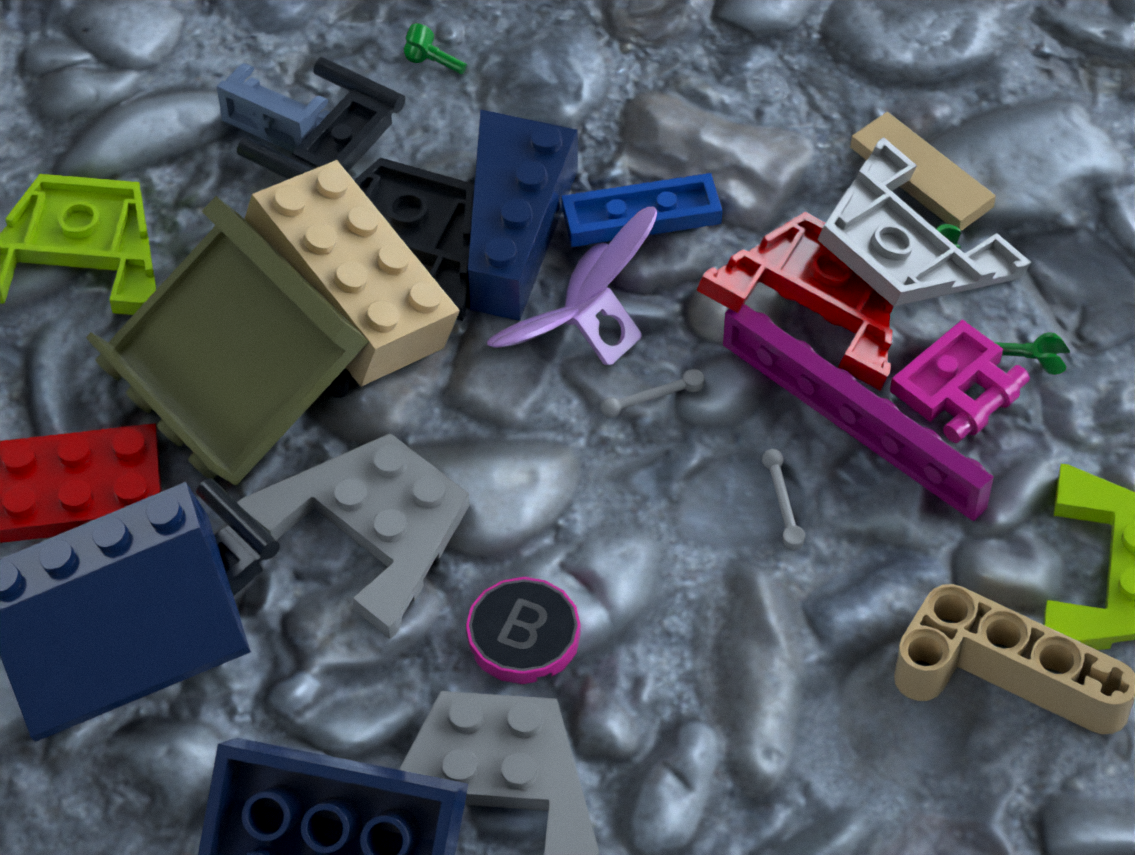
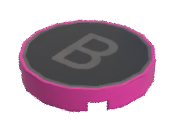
M519 577L502 580L480 594L471 605L466 623V633L474 659L483 671L501 681L528 684L537 682V677H543L551 673L552 677L566 668L577 653L581 636V624L577 607L564 590L546 580Z

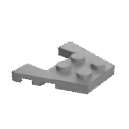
M884 137L876 144L872 154L861 167L856 179L843 195L818 237V241L893 306L1017 280L1024 276L1031 263L997 233L967 253H963L892 192L911 179L917 165Z
M391 433L246 496L237 502L275 540L279 539L310 511L315 509L385 564L387 568L353 597L354 610L389 639L397 634L402 625L404 612L410 602H415L424 586L423 579L435 558L439 559L470 506L469 493Z
M441 691L399 770L467 783L468 789L465 805L548 811L544 855H599V849L557 699Z

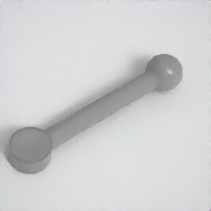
M690 369L684 373L683 379L621 399L607 397L601 403V412L606 417L614 418L619 415L621 409L683 389L689 392H698L703 388L704 374L697 369Z
M769 449L763 454L762 463L771 472L786 529L783 532L782 542L786 548L797 550L804 544L805 532L801 527L796 526L780 468L783 463V455L777 449Z

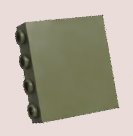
M215 196L202 210L215 224L213 229L109 342H106L92 332L89 333L86 339L100 352L99 356L95 359L98 365L114 379L119 381L123 377L131 385L125 392L128 397L145 412L150 414L154 410L162 418L156 425L158 429L179 447L185 443L193 451L188 460L200 473L212 479L219 475L237 486L368 344L369 340L239 213Z

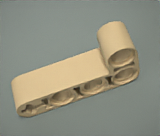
M954 584L941 585L934 588L928 594L902 636L894 674L895 685L903 695L917 701H928L937 697L944 690L956 668L959 667L1099 734H1113L1120 731L1127 724L1135 699V673L1125 663L973 591ZM942 619H948L955 623H946ZM993 644H1001L1008 648L1002 649ZM915 661H923L932 666H921L916 664ZM1046 669H1054L1062 674H1054Z

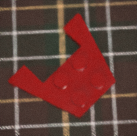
M803 212L765 235L761 243L749 251L740 250L730 257L728 264L718 270L712 267L702 276L696 291L736 313L740 312L757 284L761 282L777 291L783 298L796 301L820 314L829 323L842 326L855 333L854 339L837 368L848 371L857 379L879 391L883 387L891 369V363L888 362V350L892 345L893 330L890 329V314L894 306L818 241V237L826 222L807 212Z

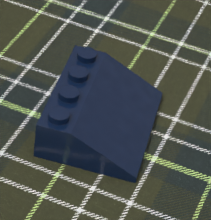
M186 482L0 559V658L29 734L35 742L251 652L209 517Z
M234 738L217 745L198 855H455L468 784L242 738Z

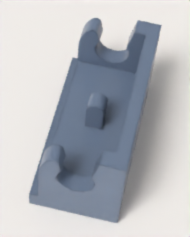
M246 63L241 64L226 81L222 80L217 85L222 121L293 152L330 113L327 110L320 112L326 107L328 99L316 96L308 105H304L261 86L259 80L252 77L244 82L252 74L254 67Z

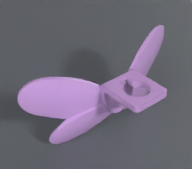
M646 207L624 225L609 245L606 243L597 244L582 256L571 275L567 288L565 307L531 317L507 327L490 337L487 345L493 348H502L524 343L565 323L578 327L604 365L614 364L641 338V332L612 290L607 286L627 265L647 238L656 220V208ZM599 311H601L603 316L614 317L621 327L620 340L614 346L605 344L599 335L598 328L600 322L595 316Z

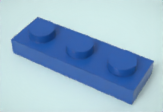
M711 173L561 196V209L571 247L612 241L624 225L646 207H655L657 210L656 220L648 235L722 224L723 210Z

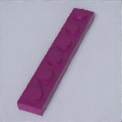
M744 304L739 313L731 309L725 312L724 347L973 522L987 509L994 476L988 473L978 461L965 457L943 442L936 432L914 422L901 413L890 400L875 395L858 383L848 371L836 368L816 354L809 344L802 340H796L777 327L764 313L756 312L746 304Z

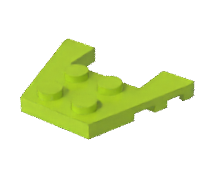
M39 174L5 218L7 226L0 233V304H5L16 265L19 262L117 271L109 299L112 313L134 315L157 290L139 182Z
M1061 463L1057 479L1054 516L1110 524L1112 526L1105 609L1047 600L1043 625L1096 650L1110 649L1112 643L1135 640V492L1069 464Z

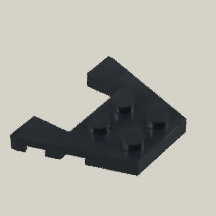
M380 157L354 180L355 183L418 260L424 265L433 267L430 271L431 276L460 310L456 320L463 321L466 315L474 184Z

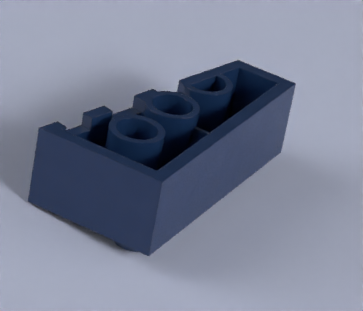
M480 109L468 263L470 310L518 321L521 320L562 213L561 196L569 195L578 172L577 129Z

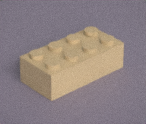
M338 160L252 194L245 220L369 340L368 344L345 367L360 387L444 349L460 310Z

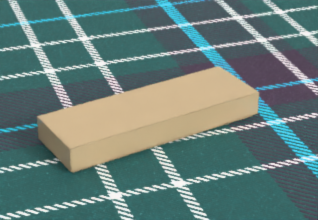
M889 112L884 113L852 135L850 148L865 160H868L878 141L884 137L914 162L917 167L911 179L900 187L945 223L954 225L962 231L994 208L995 194Z

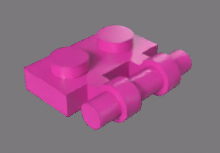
M962 319L892 377L890 392L930 422L942 411H947L954 418L943 427V432L951 442L959 443L968 434L976 435L987 426L989 422L988 417L999 407L1007 408L1020 396V389L1030 381V376L1020 365H1015L1007 373L998 368L997 365L1001 362L1003 348ZM977 383L985 389V392L973 400L965 392Z

